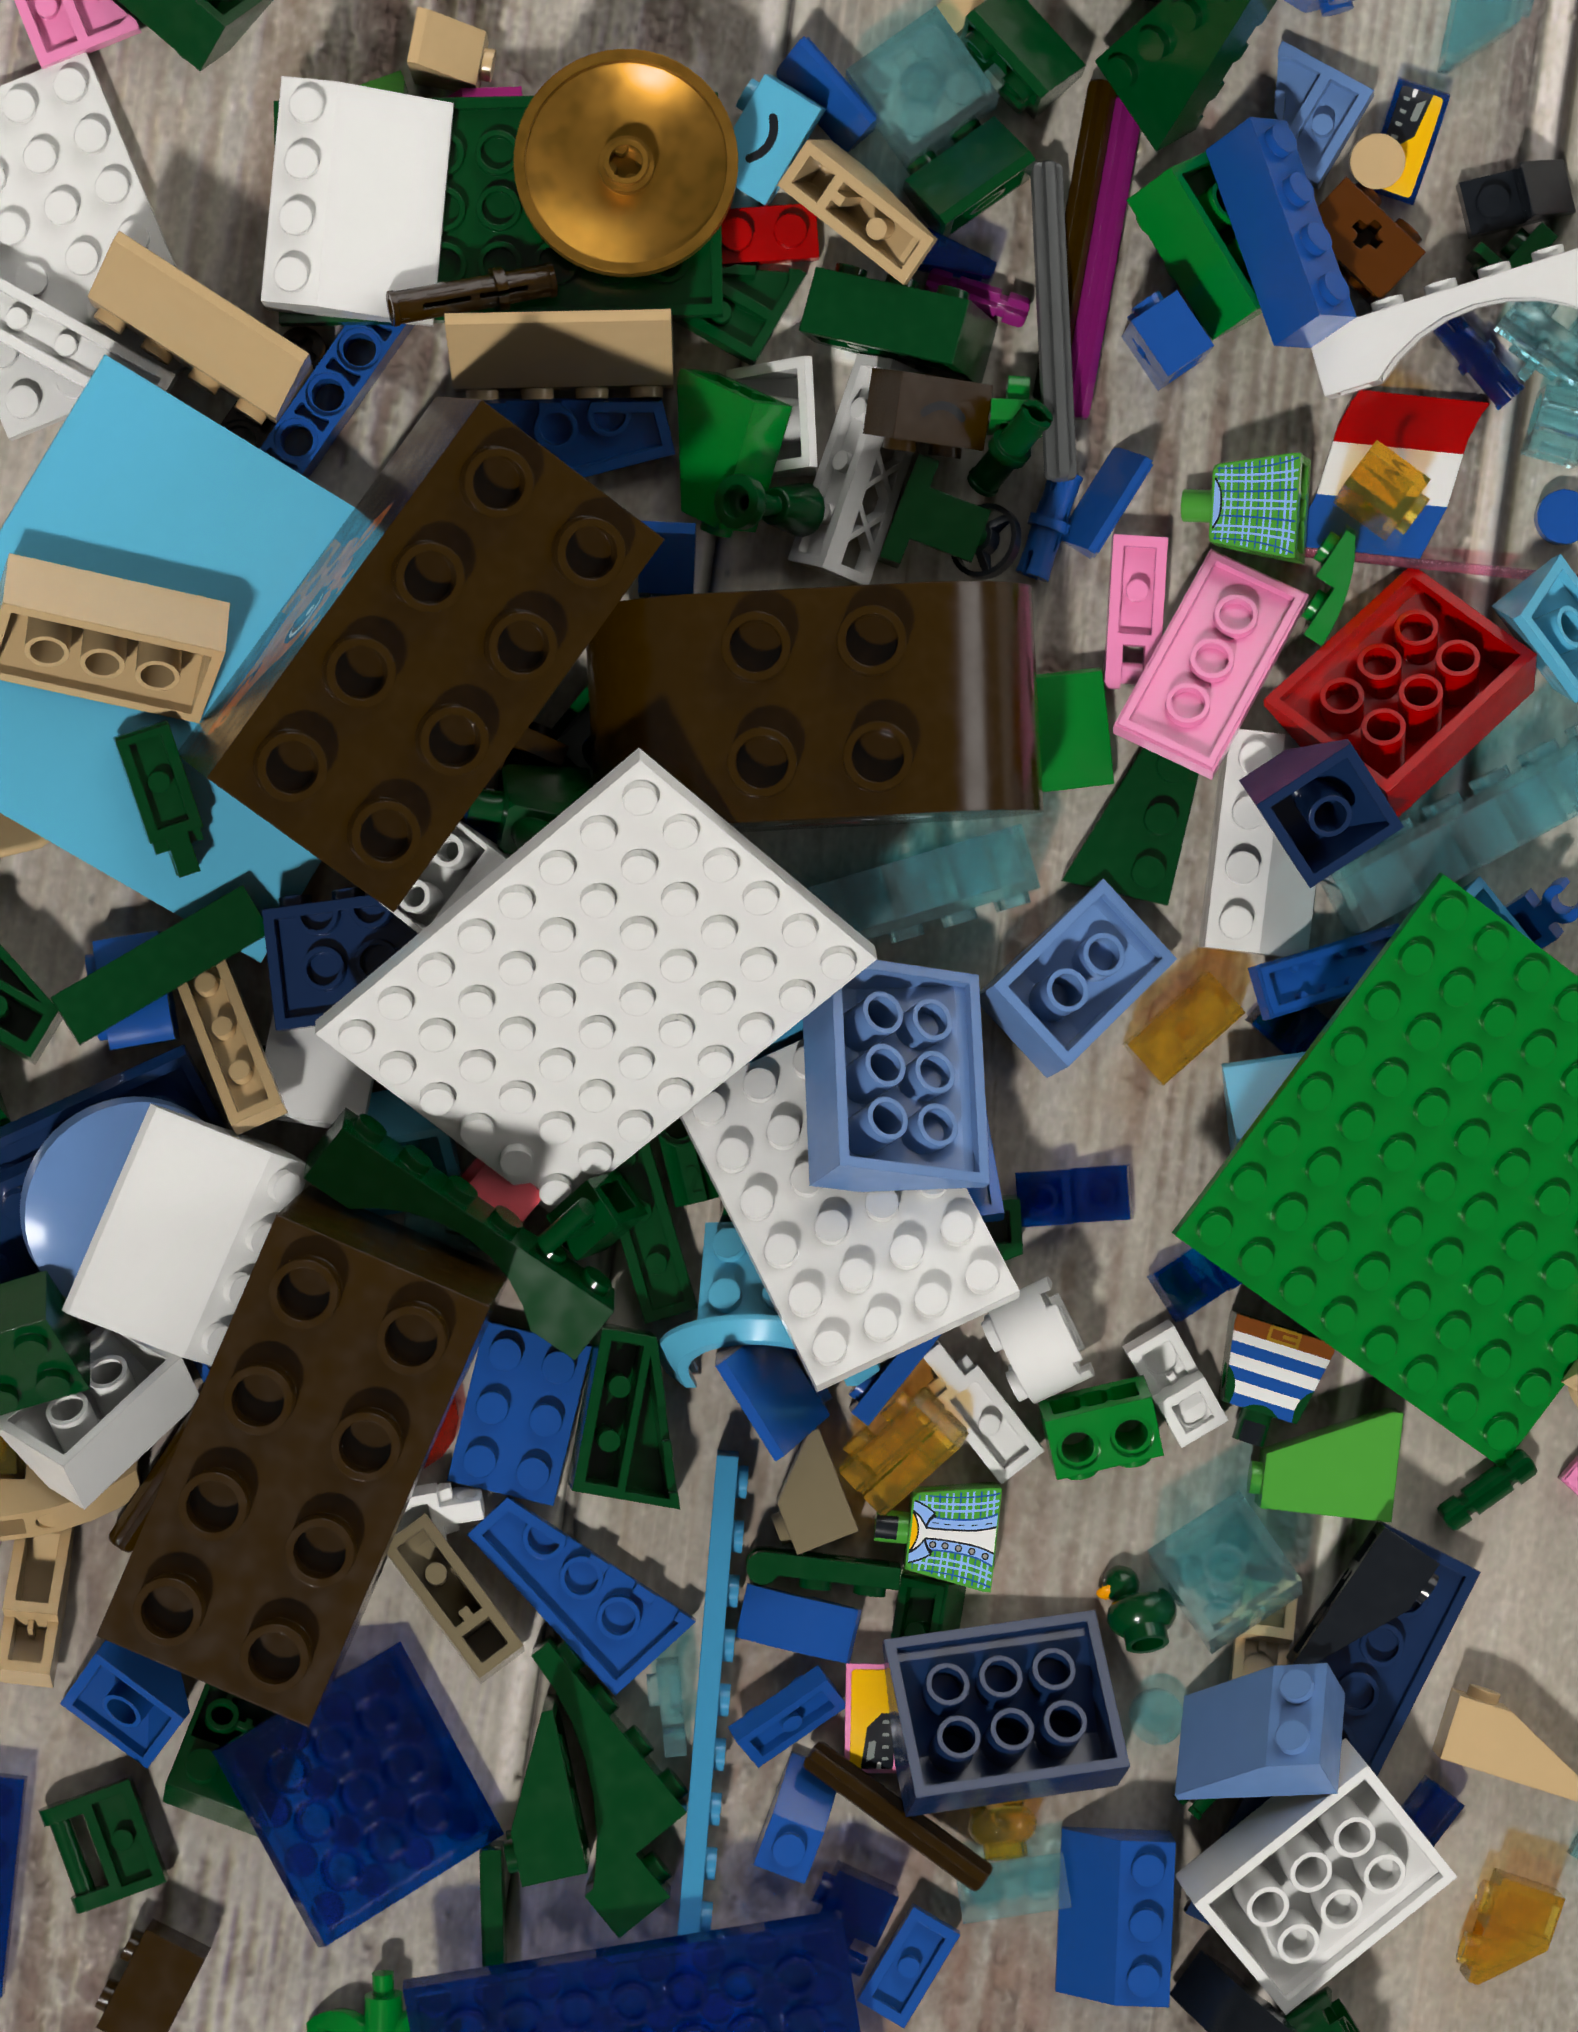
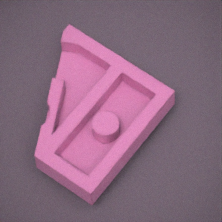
M14 0L42 69L85 52L90 54L142 33L138 22L112 0Z

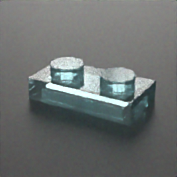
M1063 1852L991 1863L993 1867L991 1875L976 1892L971 1891L957 1880L963 1924L1072 1907Z

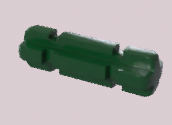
M1516 1449L1505 1460V1464L1500 1467L1494 1465L1460 1489L1462 1493L1460 1496L1452 1495L1439 1504L1437 1508L1439 1515L1453 1531L1459 1530L1472 1521L1471 1515L1476 1512L1480 1515L1514 1491L1513 1485L1518 1482L1522 1485L1535 1476L1537 1473L1536 1465L1525 1451Z

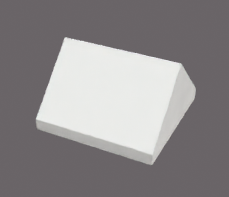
M804 355L726 370L727 377L792 406L772 478L816 476L818 465L812 356Z

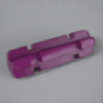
M933 268L929 272L924 290L937 292L938 285L959 288L970 293L969 300L991 319L996 315L1002 317V323L1015 327H1022L1026 322L1031 306V300L1028 297L1010 292V295L1007 296L1002 294L1003 289L964 276H961L960 280L952 278L953 273L939 268Z

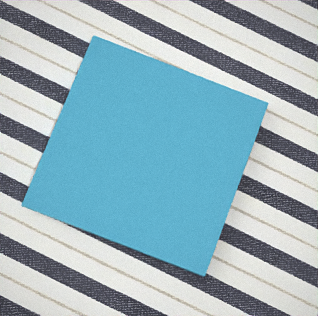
M104 354L0 528V581L8 554L11 553L229 602L226 653L203 712V718L355 507ZM0 680L1 814L183 919L242 885L262 918V910L279 907L278 898L302 895L321 860L207 779L182 758L181 761L203 823V827L200 828L204 839L192 843L201 871L179 878V876H176L168 851L158 855L155 854L152 844L147 840L113 737L168 720L179 751L198 723ZM265 937L241 952L261 963L267 953Z

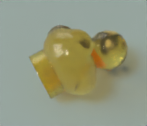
M1027 1799L1000 1803L1003 1805L1002 1807L988 1809L985 1806H978L972 1808L969 1815L968 1831L971 1838L977 1844L983 1846L984 1859L986 1861L1008 1860L1028 1856L1026 1841L1035 1833L1037 1820L1031 1809L1024 1806Z

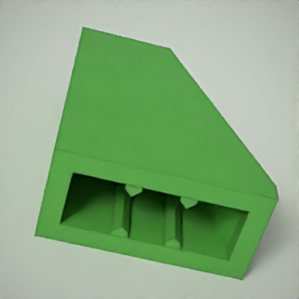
M1384 1407L1260 1448L1259 1461H1250L1247 1493L1255 1494L1254 1502L1263 1509L1392 1522L1404 1413L1396 1408Z

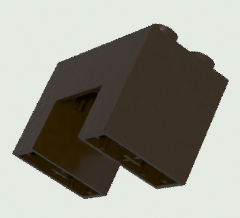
M310 1185L278 1212L96 1636L309 1727L341 1668L382 1573L380 1568L455 1394L470 1369L508 1281V1278L498 1266L366 1209H348L320 1189Z

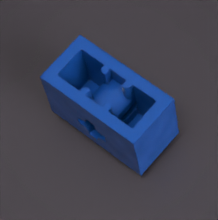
M1178 290L1166 298L1162 296L1160 291H1157L1132 308L1133 313L1127 317L1130 323L1122 335L1123 340L1157 391L1201 363L1214 347V344Z

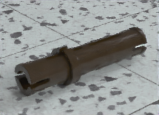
M550 262L504 271L500 266L489 268L487 275L439 282L437 284L399 291H387L386 303L391 324L397 327L400 324L445 317L444 313H465L494 307L496 312L510 310V304L547 297L555 298L558 295V286L555 270Z

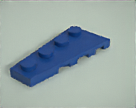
M509 1495L467 1533V1536L615 1696L696 1622V1618Z

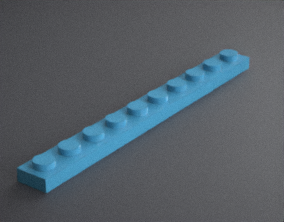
M717 1450L672 2004L694 2005L695 1989L706 1990L709 1956H699L698 1948L700 1934H711L713 1902L702 1901L704 1880L715 1881L717 1847H707L708 1826H719L722 1793L711 1792L713 1771H724L726 1738H716L717 1717H728L731 1691V1684L720 1683L722 1662H733L735 1629H725L726 1607L737 1608L740 1575L729 1574L731 1552L742 1553L744 1520H734L735 1498L746 1499L749 1466L738 1465L739 1451Z

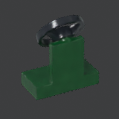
M919 453L877 561L898 569L908 542L912 540L951 555L955 566L971 578L987 580L1005 572L1014 562L1021 546V527L1015 515L998 504L984 503L975 505L931 488L930 485L940 461ZM991 512L1003 513V515L987 522ZM1010 523L1011 542L1002 560L992 567L991 554L998 548L1000 542L999 533ZM974 555H976L982 571L969 570L962 560L971 563Z

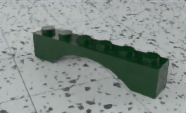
M345 1107L307 1156L303 1179L348 1209L380 1208L409 1212L439 1222L467 1237L490 1256L509 1279L523 1305L530 1330L575 1360L614 1313L615 1289L612 1287L610 1280L598 1269L591 1266L583 1268L568 1258L567 1252L562 1246L552 1253L545 1252L539 1246L537 1236L525 1229L521 1220L512 1211L499 1205L494 1208L479 1198L475 1188L465 1179L457 1175L448 1177L432 1166L431 1159L422 1150L410 1144L404 1147L389 1137L386 1129L376 1119L367 1114H360L358 1116Z

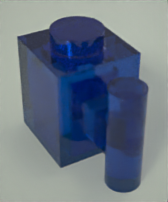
M837 1860L832 1873L822 1871L810 1898V1901L817 1903L815 1909L816 1920L832 1927L828 1938L808 1930L800 1950L860 1977L869 1957L851 1949V1944L854 1938L877 1947L899 1899L897 1887Z

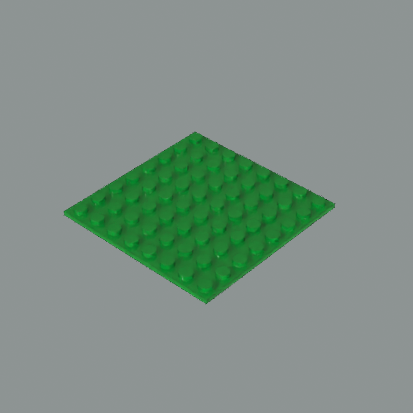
M1439 872L1172 1233L1498 1466L1505 1464V1460L1513 1454L1565 1385L1562 1383V1379L1574 1361L1578 1359V976L1446 875Z

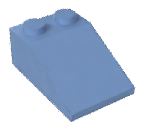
M1103 878L1007 964L980 991V1004L993 1021L1040 1072L1048 1078L1069 1067L1177 958Z
M1328 1663L1275 1665L1185 1695L1175 1786V1797L1177 1800L1338 1794L1345 1692Z

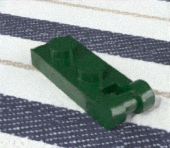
M765 1545L753 1548L748 1553L746 1559V1569L749 1578L754 1583L760 1585L773 1582L777 1576L799 1578V1587L811 1590L830 1591L832 1582L854 1585V1594L869 1597H885L886 1589L899 1590L901 1566L897 1561L807 1551L797 1555L795 1549Z

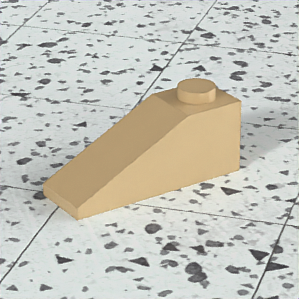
M831 139L807 140L777 185L903 285L908 284L938 240L869 169Z
M1469 1684L1467 1692L1451 1688L1432 1748L1440 1759L1578 1802V1775L1503 1703H1499L1500 1693L1474 1684Z

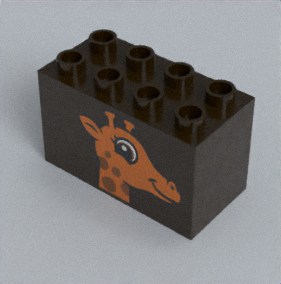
M435 397L205 713L200 723L197 724L178 751L179 755L218 787L389 910L395 912L662 544L664 538L483 400Z

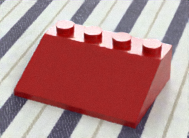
M1411 564L1264 698V707L1300 747L1348 739L1399 818L1534 692L1537 654Z

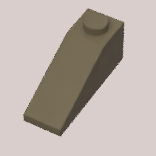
M426 1513L394 1536L387 1556L480 1684L525 1651L524 1645Z

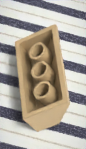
M118 231L87 296L91 305L98 309L93 317L119 335H122L127 328L144 339L140 348L163 364L169 365L172 359L177 360L191 370L187 378L206 392L215 396L219 388L238 400L234 408L256 424L262 426L266 419L277 424L314 371L310 354L124 233Z
M9 553L0 581V680L200 723L226 653L230 603Z

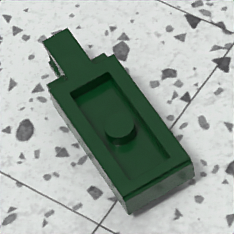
M168 720L113 737L147 840L152 844L155 854L158 855L168 851L176 876H179V878L201 871L192 843L204 839L200 828L203 827V823Z

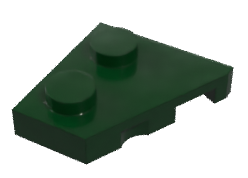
M736 264L727 268L722 267L723 318L672 319V321L748 365H755L805 280L806 272L789 268L788 272L756 270V266Z

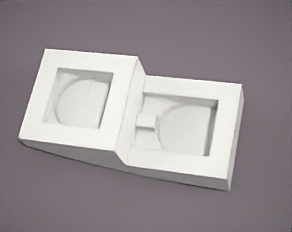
M1169 1319L1122 1346L1138 1376L1144 1375L1153 1402L1181 1448L1229 1421L1208 1382L1199 1371L1175 1326Z

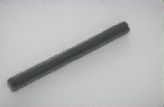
M1045 160L1043 162H1036L1030 175L1041 403L1049 409L1053 417L1051 426L1042 434L1045 478L1053 482H1064L1075 479L1077 463L1063 167L1053 160Z

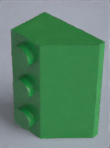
M1206 151L1170 167L1127 199L1128 204L1136 215L1138 225L1149 236L1163 259L1168 274L1177 282L1193 308L1194 316L1200 325L1206 329L1212 340L1242 326L1262 313Z

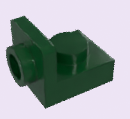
M1543 222L1530 234L1521 227L1500 253L1507 258L1506 261L1510 262L1511 269L1532 263L1531 253L1549 247L1558 236ZM1479 242L1465 257L1473 265L1470 268V272L1476 280L1479 279L1477 270L1503 262L1500 257L1482 242Z

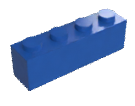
M1249 117L1205 151L1274 346L1312 348L1357 317L1349 296V286L1342 277L1332 249L1331 236L1323 224L1314 198L1313 186L1306 176L1297 151L1296 138L1290 130L1287 121Z

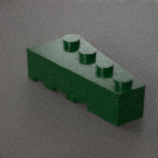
M1162 0L1095 60V63L1156 152L1196 130L1204 117L1202 115L1203 110L1209 101L1216 98L1225 84L1223 81L1232 64L1240 60L1249 46L1247 40L1254 29L1264 22L1277 0Z

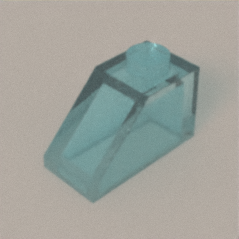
M1451 0L1437 73L1448 75L1509 34L1519 23L1521 17H1529L1534 0Z

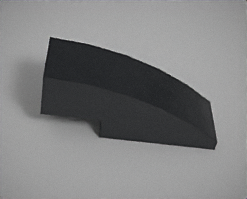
M1202 1950L1199 1951L1170 1991V1996L1207 2032H1298L1270 2002L1254 1993L1232 1969Z

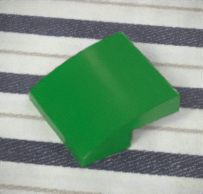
M1101 667L1036 674L1042 791L1050 792L1114 784L1110 733Z

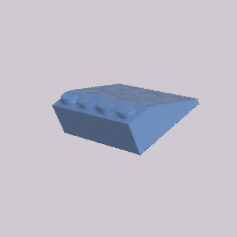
M883 960L874 961L803 1018L809 1186L855 1192L984 1188L990 1185L979 975Z

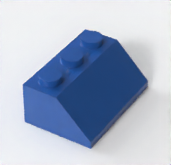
M1061 1827L1055 1992L1114 2006L1169 2008L1176 1842L1169 1830Z

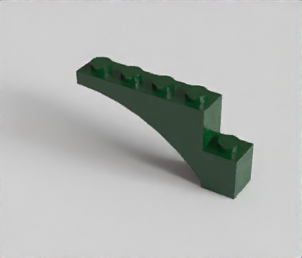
M549 1635L533 1648L531 1657L553 1686L572 1722L585 1757L594 1798L597 1830L595 1877L586 1885L584 1896L616 1936L621 1938L670 1898L671 1886L667 1882L672 1877L670 1870L654 1851L645 1855L642 1849L687 1813V1802L683 1797L689 1791L670 1767L661 1771L650 1758L649 1754L654 1751V1748L636 1725H632L627 1729L614 1712L620 1706L601 1682L597 1683L594 1687L589 1683L580 1671L585 1666L583 1660L565 1641L558 1644Z

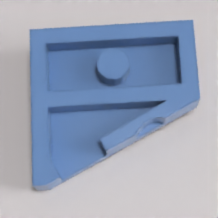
M1282 40L1278 47L1274 119L1287 121L1290 130L1296 138L1297 151L1306 176L1312 186L1319 190L1374 97V90Z

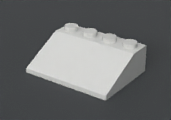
M281 76L261 302L267 311L391 323L386 303L387 291H399L438 283L454 103L338 81ZM434 318L405 324L434 327Z
M150 1103L62 1311L179 1357L212 1366L276 1214L295 1199L305 1186L306 1180L303 1179L306 1162L276 1145L243 1134L236 1135L234 1131Z
M1344 1738L1341 1744L1338 1794L1272 1796L1175 1874L1176 1879L1194 1906L1285 2015L1457 1878L1456 1874L1347 1738Z

